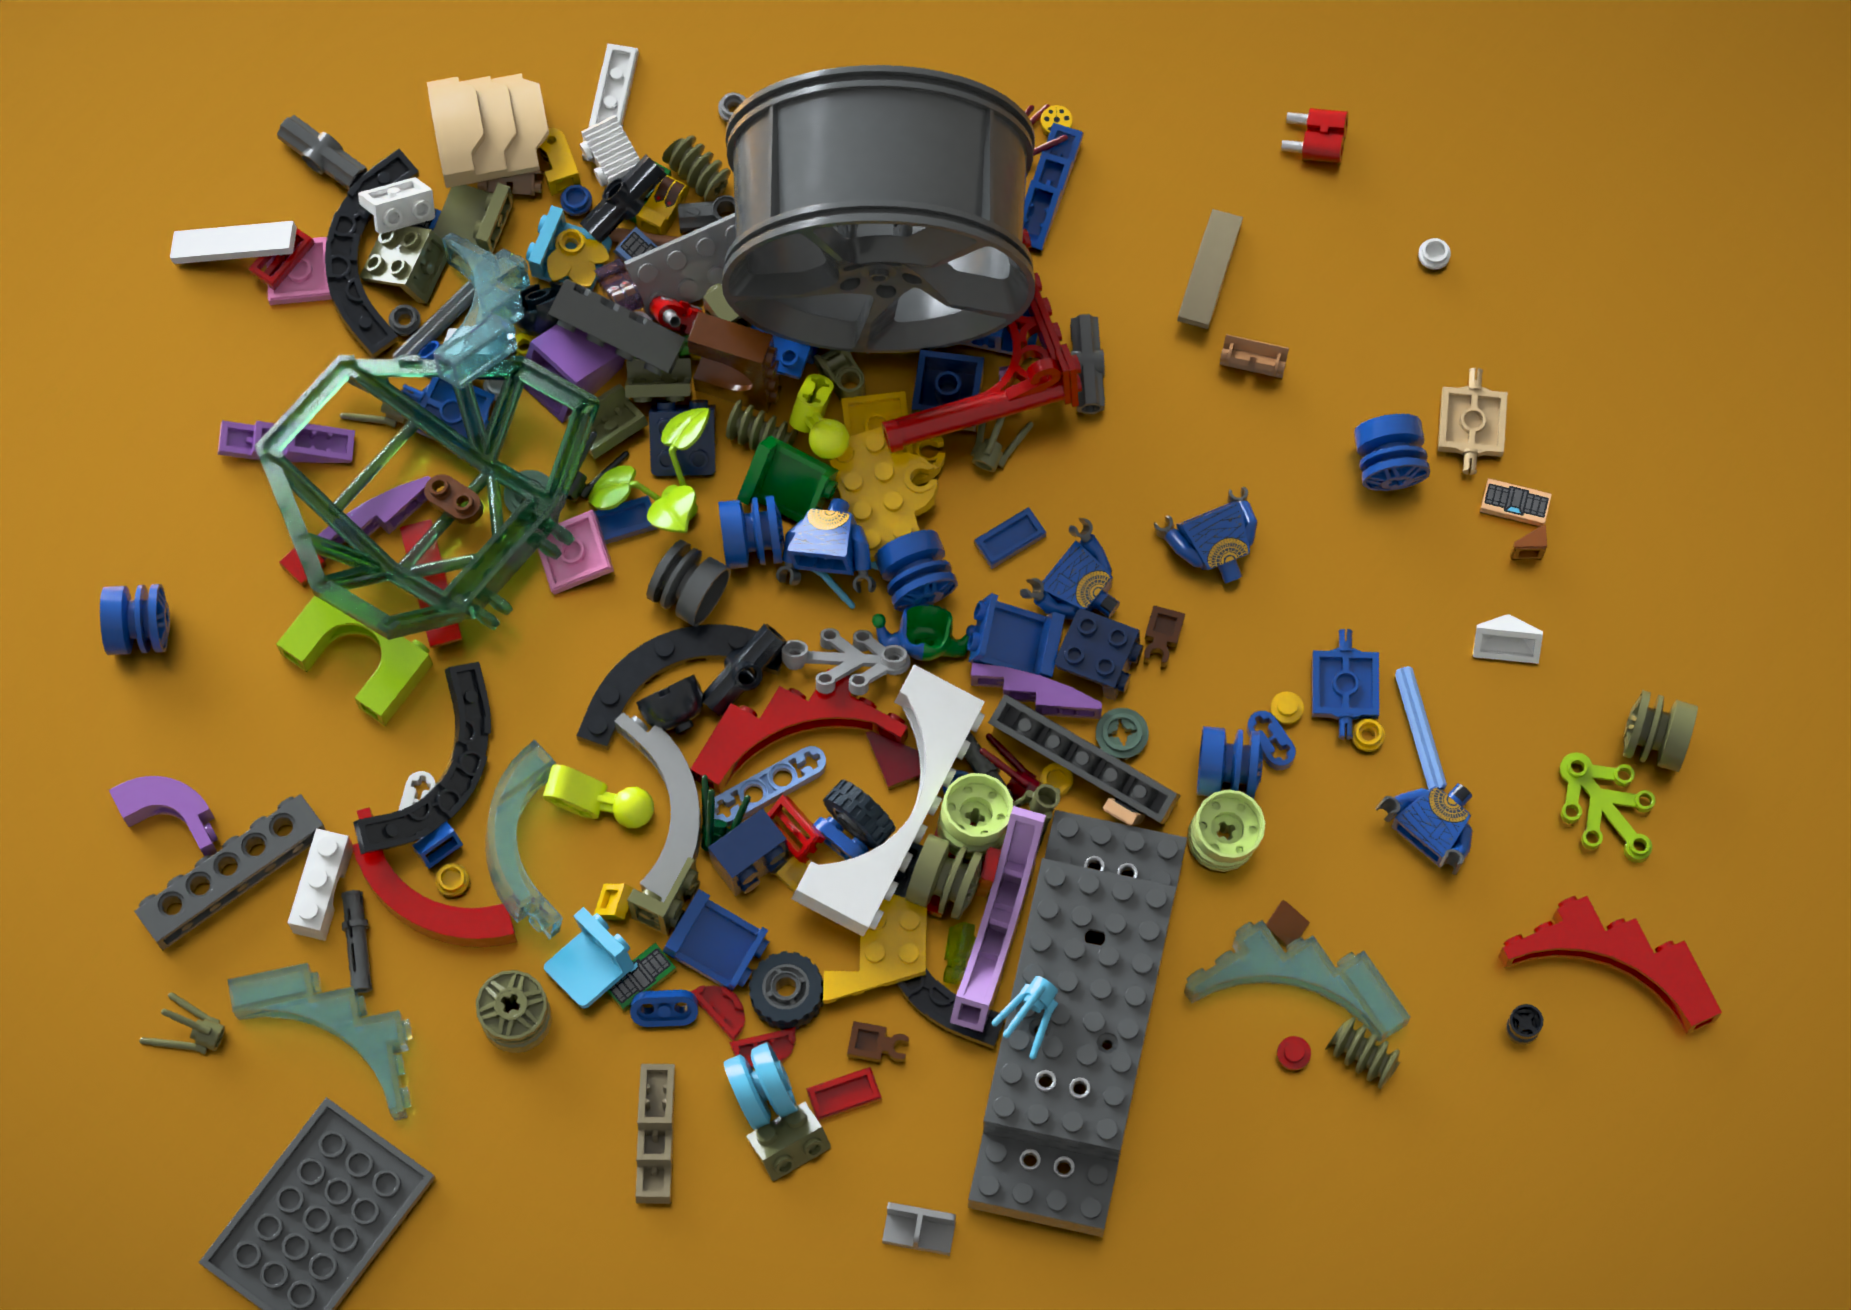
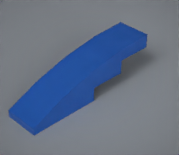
M1056 123L1052 124L1047 142L1062 135H1067L1068 139L1055 147L1042 151L1034 178L1030 182L1025 197L1023 229L1028 231L1031 247L1043 250L1084 135L1082 131Z

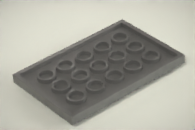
M326 1097L198 1263L261 1310H336L436 1177Z

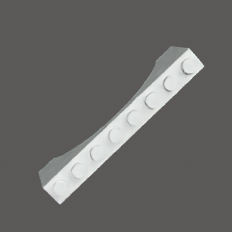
M913 665L894 703L902 707L910 722L920 758L919 791L910 817L897 833L870 852L837 863L818 865L811 861L791 898L792 900L861 936L865 935L869 927L873 930L876 929L884 913L879 910L883 899L890 901L899 884L893 881L898 870L904 873L913 857V854L908 852L913 842L920 843L928 826L922 824L927 813L932 816L935 814L942 800L941 797L937 796L941 786L948 788L957 771L951 768L955 759L962 760L971 742L965 740L970 730L977 732L985 717V714L980 712L985 701Z

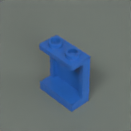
M993 593L980 600L974 611V619L977 620L976 628L971 633L967 643V650H970L968 662L1009 667L1051 678L1054 672L1065 615L1054 611L1047 616L999 602L997 601L998 595Z
M698 889L662 952L733 992L736 985L743 987L753 970L747 967L752 957L755 956L760 959L770 942L764 938L768 929L755 927L709 900L710 895Z

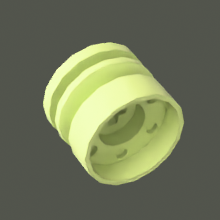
M970 773L958 777L948 786L941 805L937 826L938 836L951 841L950 853L956 856L964 846L968 848L965 860H971L975 851L985 855L990 847L996 849L1002 847L1013 809V799L1007 787L997 778L982 773ZM970 822L976 823V826L970 825Z
M1227 789L1213 793L1202 802L1188 826L1187 841L1190 852L1200 864L1210 870L1226 872L1238 869L1250 859L1264 836L1265 819L1262 809L1252 797L1241 791ZM1220 830L1222 834L1228 832L1230 836L1228 839L1225 836L1219 838L1217 833Z

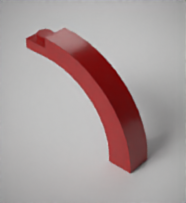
M370 807L357 810L359 819L373 817ZM359 844L352 845L356 861L375 896L390 913L413 930L432 939L464 947H494L518 942L506 902L488 907L463 908L433 901L419 894L400 879L387 862L383 850L361 855Z

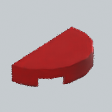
M703 985L692 990L691 993L696 996L698 1005L731 1041H737L745 1025L744 1007L738 996L724 986Z
M795 1027L732 1041L729 1044L734 1056L742 1055L747 1059L751 1068L755 1069L751 1060L752 1048L769 1042L778 1060L783 1064L791 1056L795 1047L796 1029Z

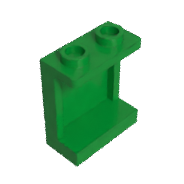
M770 435L759 443L737 499L749 505L752 502V498L757 497L759 503L767 506L766 496L774 495V501L781 514L799 522L804 519L807 511L812 508L824 510L823 507L826 500H830L837 489L838 482L835 481L839 470Z

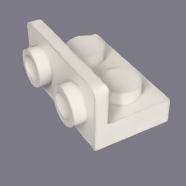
M416 177L358 193L359 205L374 215L375 231L379 234L435 218L433 189Z

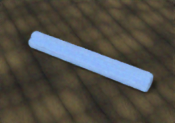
M1410 666L1399 668L1396 670L1395 677L1428 789L1430 790L1432 787L1437 786L1443 790L1446 788L1447 782L1413 668Z

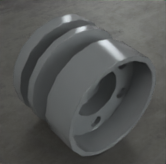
M679 540L667 551L657 565L648 585L646 595L647 599L654 603L660 601V605L664 609H670L677 603L676 616L697 627L710 615L720 600L728 584L731 570L713 557H708L700 564L702 551L698 548L691 550V544L684 540Z

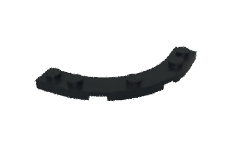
M397 149L373 166L349 189L346 198L333 216L326 241V277L335 309L347 329L372 359L398 341V335L371 304L359 278L358 251L360 241L373 214L359 205L358 193L419 177L418 169L400 149Z
M706 624L676 629L643 643L617 663L604 678L588 706L576 735L577 740L609 750L616 733L614 721L625 712L633 698L644 688V684L658 673L662 674L674 667L686 664V661L699 658L725 660L732 651L742 649L757 631L732 625ZM782 649L763 669L764 671L779 676L784 664L782 661Z
M479 662L452 666L445 669L455 714V738L449 762L436 785L413 805L396 812L354 821L353 824L361 855L399 847L425 837L438 829L441 824L451 819L473 793L487 761L488 735L491 734L490 707Z
M915 842L911 844L908 852L913 854V857L905 872L903 873L898 870L893 880L899 883L894 892L895 895L905 898L923 845ZM927 968L925 975L895 983L905 998L931 1022L957 1036L992 1049L995 1048L1006 1020L1005 1018L997 1026L992 1025V1021L1000 1014L999 1012L991 1010L983 1032L950 1023L956 994L936 980Z

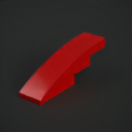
M429 519L400 527L430 648L463 640L432 520Z

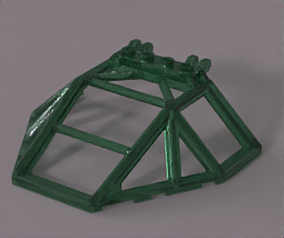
M339 355L254 446L309 585L316 597L388 640L475 618L486 627L495 630L499 625V621L493 614L484 609L489 603L502 614L508 615L513 610V607L497 593L537 548L554 560L561 556L562 552L553 542L551 543L546 539L550 534L566 545H570L575 540L571 532L558 524V520L569 494L600 403L598 397L524 356H511L510 360H493L491 356L441 355L440 359H422L421 355H398L397 359H356L354 355ZM388 377H450L468 439L389 382ZM471 377H504L503 385L485 429ZM351 379L408 422L340 496L332 502L281 451L337 391ZM524 384L573 410L546 487L498 460ZM420 429L480 472L468 488L478 495L487 485L492 537L475 554L415 565L454 522L453 519L442 514L403 559L397 563L354 523L343 510L410 437ZM500 485L525 498L505 522H503ZM293 493L351 547L309 533ZM463 502L460 507H465L469 502ZM317 554L353 568L325 575ZM461 570L444 590L422 578ZM389 581L430 607L389 616L348 590Z

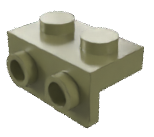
M679 357L672 373L663 371L661 376L643 368L646 363L638 358H634L632 362L627 360L625 398H633L634 402L653 401V397H665L666 401L678 402L684 401L685 396L691 395V358Z
M621 384L614 386L567 418L576 439L583 447L593 431L597 432V437L589 451L594 459L648 425L643 413L629 398H625V389Z
M806 1102L798 1105V1111L785 1117L779 1116L770 1121L769 1124L746 1135L772 1181L790 1173L831 1148L823 1127Z

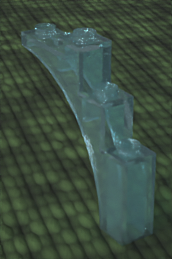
M450 232L442 238L447 263L467 278L473 285L475 293L472 306L463 323L447 341L433 351L439 378L462 389L518 349L515 337L516 330L513 324L524 317L520 292L530 286L528 265L521 256L515 255L504 248L496 254H492L490 251L471 243L468 239Z
M1263 920L1255 925L1252 922H1248L1235 932L1237 936L1234 937L1232 945L1236 953L1233 954L1231 950L1227 951L1215 960L1216 965L1205 971L1201 968L1192 973L1187 978L1188 983L1185 984L1184 994L1192 1004L1213 992L1237 985L1256 983L1292 985L1318 993L1341 1005L1367 1026L1366 1028L1371 1034H1378L1377 1041L1379 1043L1405 1027L1410 1019V1015L1365 951L1356 956L1353 952L1347 954L1336 963L1338 965L1336 968L1312 935L1306 940L1303 937L1294 940L1286 947L1287 952L1285 953Z
M308 963L228 979L232 1010L238 1020L260 1017L293 1019L317 1026L339 1037L358 1052L375 1072L384 1090L388 1108L394 1121L408 1118L406 1108L412 1107L408 1087L402 1088L400 1075L406 1074L402 1054L396 1055V1053L409 1051L408 1040L413 1039L410 1020H404L400 1010L362 1018V1016L367 1015L364 996H358L353 986L316 994L322 991L318 972L312 971Z

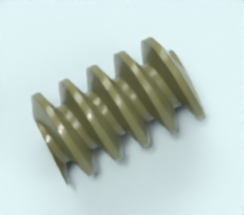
M694 135L688 136L686 139L682 138L674 141L663 153L662 161L666 164L669 163L670 168L678 172V176L686 180L689 187L695 188L699 196H704L705 202L715 201L726 189L727 179L731 174V170L725 168L719 172L722 167L720 160L710 164L714 154L709 151L702 155L705 149L702 143L693 147L696 142Z
M739 399L735 403L727 422L726 437L733 440L738 436V444L745 445L749 442V448L754 451L757 450L759 443L770 435L793 446L798 430L793 429L790 433L787 432V421L776 427L777 416L773 415L766 422L764 421V410H761L755 417L753 416V405L750 404L743 411L741 410L743 400Z
M1352 1017L1341 1025L1325 1050L1335 1045L1333 1056L1337 1058L1346 1053L1344 1064L1347 1066L1357 1060L1355 1072L1359 1074L1368 1068L1367 1080L1371 1082L1380 1077L1378 1088L1381 1090L1401 1063L1398 1061L1400 1050L1396 1049L1390 1054L1386 1053L1389 1042L1385 1041L1376 1046L1378 1034L1374 1033L1365 1038L1367 1026L1363 1025L1354 1030L1355 1018Z

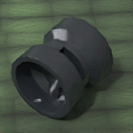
M1523 1004L1517 1006L1506 1023L1507 1036L1512 1042L1519 1045L1532 1043L1536 1040L1543 1027L1544 1019L1542 1013L1533 1005Z

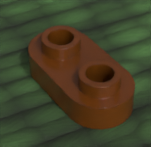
M445 474L436 475L429 479L425 485L424 493L431 506L459 524L469 525L475 523L482 516L484 506L477 493ZM444 486L443 490L436 492L438 488ZM463 502H469L465 507H460Z

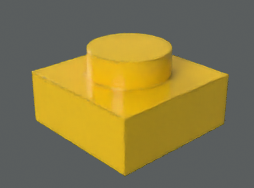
M604 884L594 915L598 913L604 920H624L629 910L627 899L633 888L626 884Z

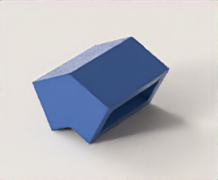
M446 821L438 829L421 838L412 846L424 865L431 868L461 847L463 843ZM450 837L452 838L451 841H449L444 846L436 850L434 853H432L428 857L425 856L427 853H429L434 848L442 844L444 841H446Z

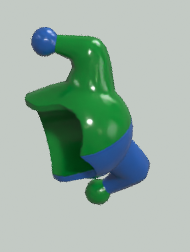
M930 604L906 607L902 614L900 629L893 634L885 628L886 619L884 615L875 614L872 617V623L876 627L879 643L885 647L889 645L901 646L907 651L909 656L920 661H931L940 656L955 658L965 656L968 651V639L976 628V625H969L966 629V634L961 639H955L952 636V614L944 608Z

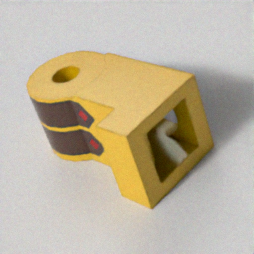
M548 128L549 135L539 149L541 157L551 168V170L545 171V176L550 193L554 195L563 192L571 185H581L565 135L559 129Z
M666 175L655 187L646 204L636 215L637 228L647 233L666 235L678 215V204H683L688 195L689 186Z

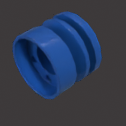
M1411 414L1383 415L1369 419L1355 428L1354 438L1357 453L1363 457L1359 464L1362 471V484L1367 489L1375 491L1398 490L1414 486L1429 477L1430 467L1427 462V452L1424 448H1421L1425 440L1422 422L1418 416Z
M774 495L766 496L767 511H759L757 497L752 498L751 513H744L740 499L718 502L726 566L730 569L748 567L749 552L754 551L757 553L760 565H766L764 550L771 549L774 564L782 563L784 534L781 512L774 501Z
M920 530L900 536L888 542L874 555L882 579L890 581L887 585V592L892 596L891 601L895 610L904 611L910 605H932L947 597L958 586L955 574L951 573L952 567L950 562L942 560L945 557V550L936 531Z
M152 584L149 594L145 585H138L134 600H132L127 586L103 587L100 598V626L102 642L107 655L130 654L133 649L134 639H137L142 653L150 651L151 643L155 652L166 651L170 631V612L162 584Z
M1203 726L1197 795L1210 796L1215 792L1221 791L1223 783H1230V790L1239 791V784H1244L1245 794L1254 799L1255 792L1261 782L1263 765L1260 731H1251L1249 745H1243V730L1238 729L1234 743L1230 744L1227 743L1225 728Z

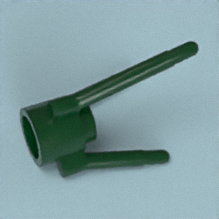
M703 775L701 788V848L709 852V846L741 824L751 797L749 795L744 797L729 829L725 821L714 819L715 791L713 789L709 790L708 776Z

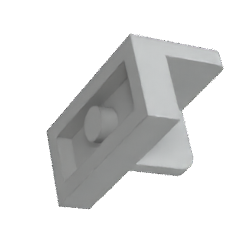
M888 1202L882 1243L950 1256L956 1225V1214Z

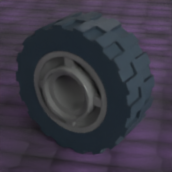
M841 780L823 799L825 807L834 819L853 837L858 838L871 849H875L883 844L896 829L893 821L881 806L863 790L847 780Z
M782 951L780 954H771L769 958L758 963L759 966L753 970L751 974L752 979L749 980V995L754 1011L757 1012L763 1022L766 1021L768 1026L778 1027L780 1030L794 1027L799 1029L800 1026L809 1024L813 1017H817L820 1007H823V980L816 964L813 965L811 963V959L806 956L803 957L797 952L787 953V951ZM785 985H791L796 988L790 996H781L778 992Z

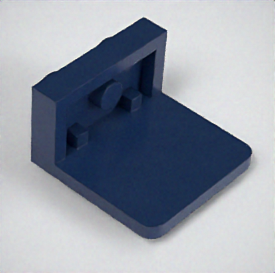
M702 399L690 400L689 405H676V402L661 400L657 401V405L651 406L649 411L650 462L653 475L677 476L669 454L670 446H665L661 441L662 432L667 423L676 415L684 411L703 407L711 410L703 433L694 445L687 450L677 449L676 456L683 476L712 475L715 472L716 404L708 405V400Z
M1079 609L1055 659V665L1060 670L1102 685L1103 697L1116 701L1119 692L1124 693L1129 685L1131 674L1128 671L1132 662L1137 664L1141 657L1144 646L1140 644V630L1085 609Z

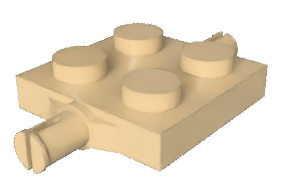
M1476 368L1469 369V386L1461 388L1443 387L1441 394L1438 451L1464 455L1463 473L1468 474L1471 463L1470 475L1477 473V457L1482 455L1503 457L1508 392L1491 391L1482 387L1483 370L1480 368L1477 369L1476 380Z

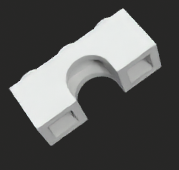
M316 828L288 919V925L294 934L326 941L335 911L333 898L336 885L340 877L345 878L353 852V844L349 836Z

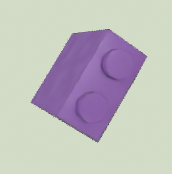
M555 325L530 342L518 383L563 423L622 369L625 358L615 354L617 348L606 342L601 347L587 340L588 333L578 328L573 333L559 325Z

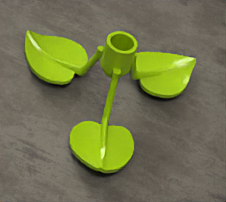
M703 407L684 411L673 417L662 432L661 441L665 446H670L669 454L680 486H668L660 497L638 481H633L636 475V470L633 467L622 465L610 469L598 479L589 495L588 502L599 510L614 509L628 498L631 488H637L655 500L647 513V520L652 526L664 531L687 533L689 520L696 515L698 506L695 503L696 492L685 482L676 451L677 449L687 450L694 445L706 427L711 410Z

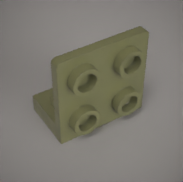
M498 183L494 193L467 185L451 187L433 231L447 244L491 257L514 203L510 186Z
M408 226L379 234L360 274V278L367 282L400 286L416 302L427 304L452 248L432 229Z
M690 857L687 858L664 903L661 902L662 898L650 890L644 889L643 892H640L633 888L627 899L632 919L668 936L671 928H676L684 915L685 910L682 908L687 898L692 900L699 889L700 881L697 880L699 872H697L695 860Z

